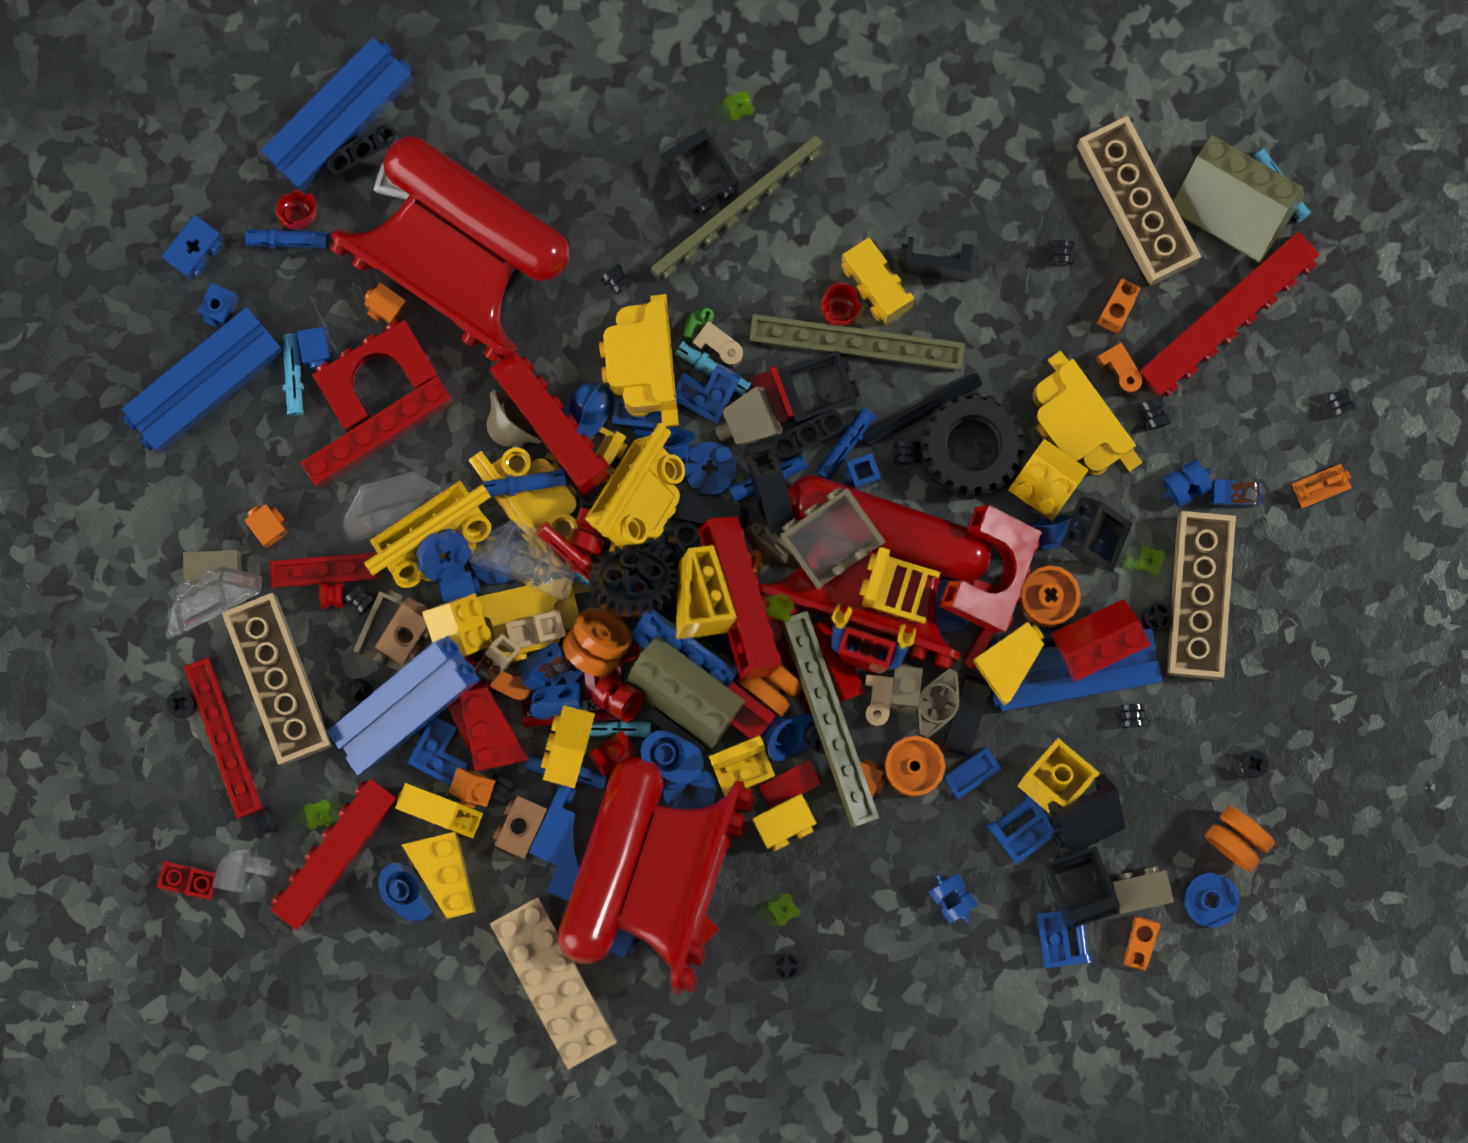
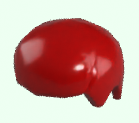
M295 190L292 193L285 194L277 201L276 216L284 227L291 230H301L314 222L317 204L311 193L304 194L299 190Z
M835 283L828 287L821 300V311L825 320L835 326H848L855 322L862 307L858 299V290L848 283Z

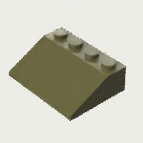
M1212 135L1197 156L1173 203L1180 217L1260 263L1304 199L1303 186Z
M658 635L641 653L626 681V684H630L643 692L644 703L654 708L710 752L714 749L745 702V700Z

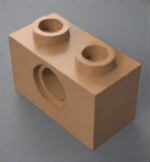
M408 597L399 607L375 648L401 665L408 658L413 660L421 649V646L418 645L422 637L426 639L430 634L422 613L428 609ZM403 627L409 628L412 631V638L404 635Z
M519 796L515 800L510 799L504 812L508 817L504 825H498L493 839L497 840L495 846L526 859L548 809ZM517 819H523L526 822L527 828L522 834H515L512 830V824Z

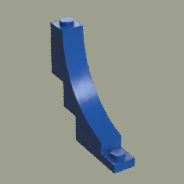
M560 785L529 853L558 866L547 892L569 902L580 867L575 848L576 814L564 809L565 804L570 805L577 790ZM617 928L609 951L625 958L627 953L633 954L639 940L635 939L636 935Z

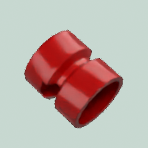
M581 508L575 521L578 527L572 529L568 541L578 550L598 557L605 544L602 539L603 535L585 520L590 509Z
M613 674L602 677L596 684L592 694L594 705L610 712L613 716L625 722L632 720L638 714L644 700V694L641 690L626 684L622 679Z

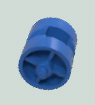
M1194 459L1183 465L1181 472L1175 470L1162 477V482L1166 489L1163 497L1165 499L1170 497L1175 505L1180 508L1191 502L1193 495L1200 497L1213 489L1208 474L1212 473L1211 469L1205 470L1200 462Z
M956 873L947 879V877L943 878L941 874L938 875V886L930 890L929 894L937 905L943 906L942 914L949 924L959 918L961 920L964 918L966 923L971 920L968 916L970 911L979 904L971 892H965L966 884L959 873Z

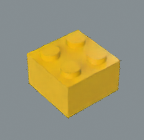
M1044 439L1008 491L1053 521L1086 475L1088 469Z
M475 593L422 612L433 643L449 636L458 645L459 652L463 657L492 645L491 631L486 626L482 614V605L477 600Z
M563 705L561 715L555 714L551 730L556 731V734L550 733L546 750L551 752L544 753L541 768L546 769L543 780L575 788L595 713Z
M1057 738L1025 774L1018 787L1050 814L1049 802L1054 801L1059 808H1063L1078 800L1100 773Z
M802 794L752 819L766 849L772 847L774 852L789 845L787 839L797 835L798 839H801L813 833L812 827L816 825V821Z

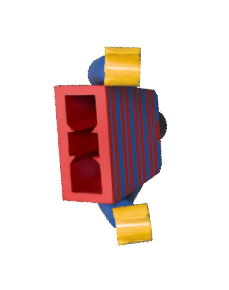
M840 604L837 605L832 615V620L835 624L833 625L831 647L839 654L843 663L876 674H881L887 669H897L906 655L908 646L914 643L916 629L914 628L912 633H905V625H902L898 635V642L889 641L847 627L845 624H847L852 614V609L849 607L847 612L843 613L839 609Z

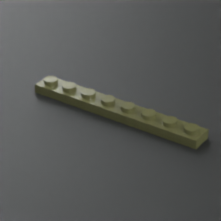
M817 135L811 138L651 267L653 276L658 281L662 277L668 279L677 271L676 266L683 260L686 263L692 260L698 254V248L703 244L706 246L712 244L719 237L717 233L725 227L727 230L733 227L740 220L738 216L743 212L747 211L750 213L760 204L759 199L766 194L768 196L773 195L781 187L779 183L786 178L791 180L801 171L800 167L807 161L812 163L819 158L823 148V142Z
M756 314L752 316L749 342L825 353L839 351L840 355L957 371L962 370L965 343Z
M805 611L779 620L851 828L878 819L879 816L808 612Z

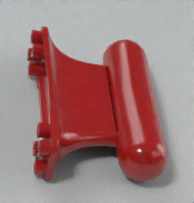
M403 136L395 140L387 149L383 164L388 179L408 193V198L394 215L370 231L356 233L347 229L334 230L331 235L334 241L330 249L340 256H344L345 253L349 255L353 253L355 258L352 264L362 271H366L367 268L371 270L379 269L466 332L461 338L465 343L473 347L476 344L482 345L483 343L488 346L483 353L487 358L494 362H497L499 359L503 360L517 349L516 344L505 334L500 319L502 297L512 272L516 267L530 278L540 282L550 281L558 277L565 270L569 261L570 250L568 242L555 229L423 139L416 136Z
M806 475L794 481L788 489L794 518L797 522L806 518L807 515L804 512L816 503L820 507L829 501L827 495L839 487L843 491L848 488L884 538L885 543L879 545L819 589H817L801 565L780 582L773 584L758 583L760 595L766 608L770 609L771 603L774 601L782 604L780 613L786 614L788 617L796 615L797 610L831 619L837 605L840 604L839 609L843 613H846L849 607L852 609V614L846 625L898 642V635L902 625H905V633H912L915 628L914 643L908 646L910 650L907 658L923 663L926 654L934 656L936 658L933 667L944 671L950 669L952 662L957 663L960 653L944 641L937 625L936 596L941 575L958 581L979 579L987 572L991 564V544L968 533V527L819 476ZM848 500L807 528L818 534L806 559L818 574L872 536V533ZM880 547L890 550L889 557L940 572L939 578L927 577L916 615L925 617V624L915 621L911 622L908 621L909 619L899 616L895 617L893 614L879 612L870 607H862L864 596L859 594L864 579L870 580L872 570L867 568L871 555H877ZM896 566L885 606L896 607L907 569ZM912 571L901 606L902 611L911 613L922 573Z
M629 756L620 760L612 770L559 929L558 943L561 951L568 958L578 963H594L603 959L609 952L617 928L627 931L651 944L665 958L671 969V987L674 993L681 995L683 990L693 993L697 983V976H695V970L691 969V966L694 964L701 967L706 951L703 950L704 944L699 943L698 938L726 850L729 848L733 836L742 838L746 828V822H744L745 815L740 814V812H751L754 803V797H752L753 789L746 788L744 781L735 780L727 795L713 805L697 809H676L660 806L658 802L664 785V777L661 776L660 768L654 762L649 763L642 760L641 756Z

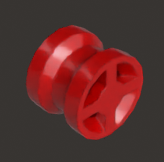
M326 582L320 583L319 599L321 609H328L330 606H335L338 609L344 608V588L342 582H336L334 585H328Z

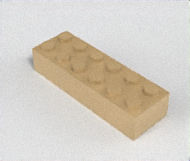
M1128 115L1080 138L1077 147L1149 287L1197 264L1201 255Z
M1181 511L1178 514L1170 610L1171 621L1169 623L1166 675L1213 680L1224 678L1236 516Z
M270 593L221 612L278 765L285 766L333 747L277 596Z
M540 897L490 923L567 1069L617 1043L612 1030L574 960L568 958L561 951L558 943L559 932Z

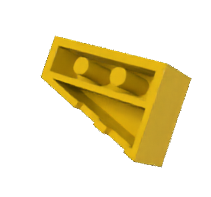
M870 238L865 239L842 254L841 260L843 263L840 264L842 270L848 278L853 276L858 284L855 286L859 292L858 294L863 300L866 298L873 306L870 308V311L878 322L882 320L886 326L912 309L915 300L911 292L908 294L905 292L900 284L902 282L897 274H893L887 265V260Z
M714 546L688 548L678 565L676 639L727 633L736 620V614Z
M457 832L402 845L447 919L476 912Z

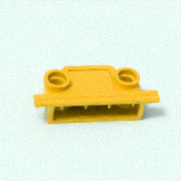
M667 295L650 296L651 302L648 304L622 308L616 316L617 325L610 326L605 330L603 334L604 342H599L601 358H605L606 367L601 368L603 383H609L614 394L623 395L625 408L630 415L643 417L650 412L661 411L662 423L666 428L679 426Z
M1062 351L1049 358L1048 362L1056 372L1041 381L1035 387L1032 395L1034 404L1039 408L1035 417L1036 426H1034L1039 437L1042 440L1046 438L1048 442L1077 462L1080 461V464L1088 469V475L1097 476L1104 473L1109 466L1119 459L1129 472L1143 462L1133 450L1136 444L1074 359L1068 361Z
M658 423L651 435L633 441L585 518L592 527L596 528L604 537H608L617 546L636 545L643 543L646 539H657L663 533V526L676 511L675 507L679 502L680 494L674 484L680 483L683 480L685 466L678 456L670 455L663 448L671 434V431L663 423Z
M518 447L507 450L503 457L493 464L489 462L482 451L469 459V462L482 481L507 478V475L516 477L561 470L556 462L550 464L546 459L542 458L536 459L531 463L528 452ZM569 484L564 487L516 493V496L511 497L510 494L494 496L548 574L562 566L555 555L556 552L535 533L540 525L547 521L568 540L572 529L578 527L573 516L578 509L575 499L579 495L573 486Z
M458 481L372 538L370 542L377 554L364 562L365 566L372 575L387 567L397 585L402 588L413 587L421 579L433 581L428 579L417 566L419 564L417 550L420 544L428 535L434 532L439 534L446 532L444 529H453L466 539L473 555L477 548L476 543L485 540L491 532V523L478 507L491 498L490 494L483 484L469 493L463 483ZM447 552L445 554L441 553L439 557L442 559L443 557H445Z
M570 576L478 596L477 600L482 605V614L486 626L491 631L493 643L501 634L506 636L505 623L531 618L534 615L560 610L565 634H568L580 615L575 595L590 592L591 590L589 586L576 583ZM562 638L522 648L512 662L523 661L527 658L528 654L535 653L551 643L560 645ZM503 645L498 646L502 653L507 657L510 656V651L507 647ZM490 646L483 648L481 650L487 651Z

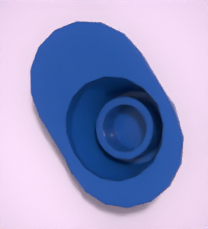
M587 382L574 390L562 412L565 416L568 414L572 415L579 425L576 430L581 436L585 433L591 438L597 434L610 415L614 406V398L610 390L603 384Z
M668 427L667 429L671 431V434L663 448L670 455L678 456L683 464L688 461L690 443L696 438L695 433L690 430ZM636 428L633 435L635 439L651 435L654 430Z
M1074 510L1056 516L1053 521L1047 518L1028 523L1029 526L1041 531L1039 542L1042 549L1061 548V542Z
M801 714L793 718L776 717L772 720L760 737L767 746L768 754L773 760H784L811 747L804 741L803 734L806 726L814 721L812 714Z
M660 730L649 734L643 741L641 759L649 763L654 762L660 768L661 776L677 784H688L696 780L702 773L704 766L703 755L699 748L682 737L666 730Z
M392 863L385 866L378 878L380 896L383 902L388 907L393 908L404 919L421 921L428 918L433 912L435 901L426 884L405 864Z

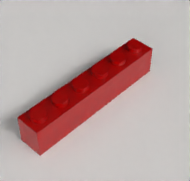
M516 351L512 352L490 368V372L581 493L586 496L611 478L606 470L610 465L601 453L598 455L594 454L591 450L594 444L585 433L582 436L578 433L576 429L579 425L572 415H564L561 411L564 405L555 394L553 396L548 394L546 390L549 386L542 376H534L531 372L534 366L526 356L521 358Z
M436 376L300 463L314 485L320 489L454 404V401L438 376Z
M738 517L709 518L698 529L702 547L714 546L736 614V620L727 631L740 679L769 677L781 666L780 654L774 643L773 630L767 619L766 606L760 595L758 579L753 571L751 555L747 550L744 540L743 528L740 526Z
M369 779L368 782H361L354 792L357 795L351 804L347 802L339 811L338 816L341 818L335 826L330 824L321 836L324 839L318 848L315 846L311 848L304 858L307 861L301 870L297 868L289 877L288 881L291 884L285 892L280 890L273 898L271 903L274 906L270 911L294 929L301 930L397 803V797L374 780Z

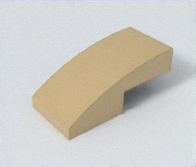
M560 610L504 624L506 637L520 649L566 637Z

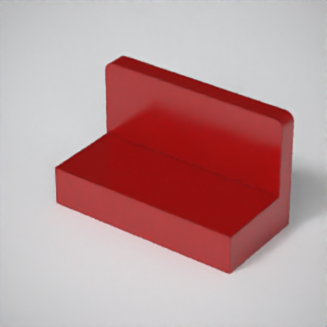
M776 366L770 367V371L751 377L750 382L753 388L764 387L780 424L792 421L794 414Z
M732 682L728 689L745 700L730 724L750 739L761 736L776 715Z

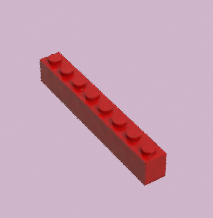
M1298 231L1139 371L1142 376V382L1157 398L1163 394L1169 397L1179 388L1176 383L1180 379L1185 377L1188 380L1199 370L1196 366L1203 359L1206 362L1210 361L1219 352L1216 348L1222 342L1228 345L1239 335L1236 330L1244 324L1247 328L1258 318L1257 311L1262 307L1266 310L1269 309L1278 300L1276 295L1282 289L1287 293L1298 283L1295 278L1303 272L1307 275L1318 265L1315 262L1320 256L1318 251Z

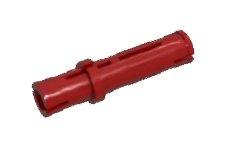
M546 521L541 524L535 534L571 565V569L575 573L579 572L589 581V572L592 571L590 556L574 547L549 522Z

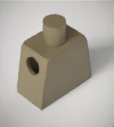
M764 387L751 389L723 410L726 423L715 428L721 442L733 437L737 445L760 442L775 438L784 433Z
M901 663L897 669H894L890 713L909 716L916 715L923 673L922 665Z

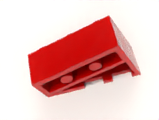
M477 682L459 697L475 771L529 760L526 751L485 682Z

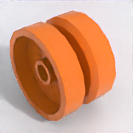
M1049 565L1038 568L1028 575L1023 583L1022 595L1018 601L1022 614L1029 622L1037 627L1052 628L1062 625L1074 615L1079 607L1081 592L1078 582L1070 572L1061 567ZM1046 593L1052 594L1053 601L1047 602L1044 599Z
M591 607L584 609L578 616L574 626L564 638L562 648L569 661L578 669L593 676L605 677L612 674L620 663L621 658L631 646L632 634L622 619L612 612L602 608Z
M783 665L769 677L740 679V675H738L735 679V682L751 696L755 695L764 706L780 717L785 714L790 705L787 699L779 692L782 691L790 697L797 698L803 690L801 682Z
M920 736L905 737L896 742L887 753L884 762L885 778L891 788L899 794L908 797L924 796L934 790L943 779L945 771L944 755L939 747L930 739ZM912 761H916V764L920 765L919 770L912 771L910 769Z
M1228 805L1219 816L1226 828L1213 824L1204 836L1233 863L1252 873L1260 863L1258 855L1253 850L1261 854H1267L1274 846L1275 841L1254 820L1238 809Z

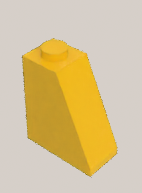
M1029 622L973 660L975 666L1004 706L1013 698L1044 645L1041 641L1044 638L1043 634L1036 625L1031 627Z
M405 783L400 791L395 809L470 838H474L483 815L479 811Z

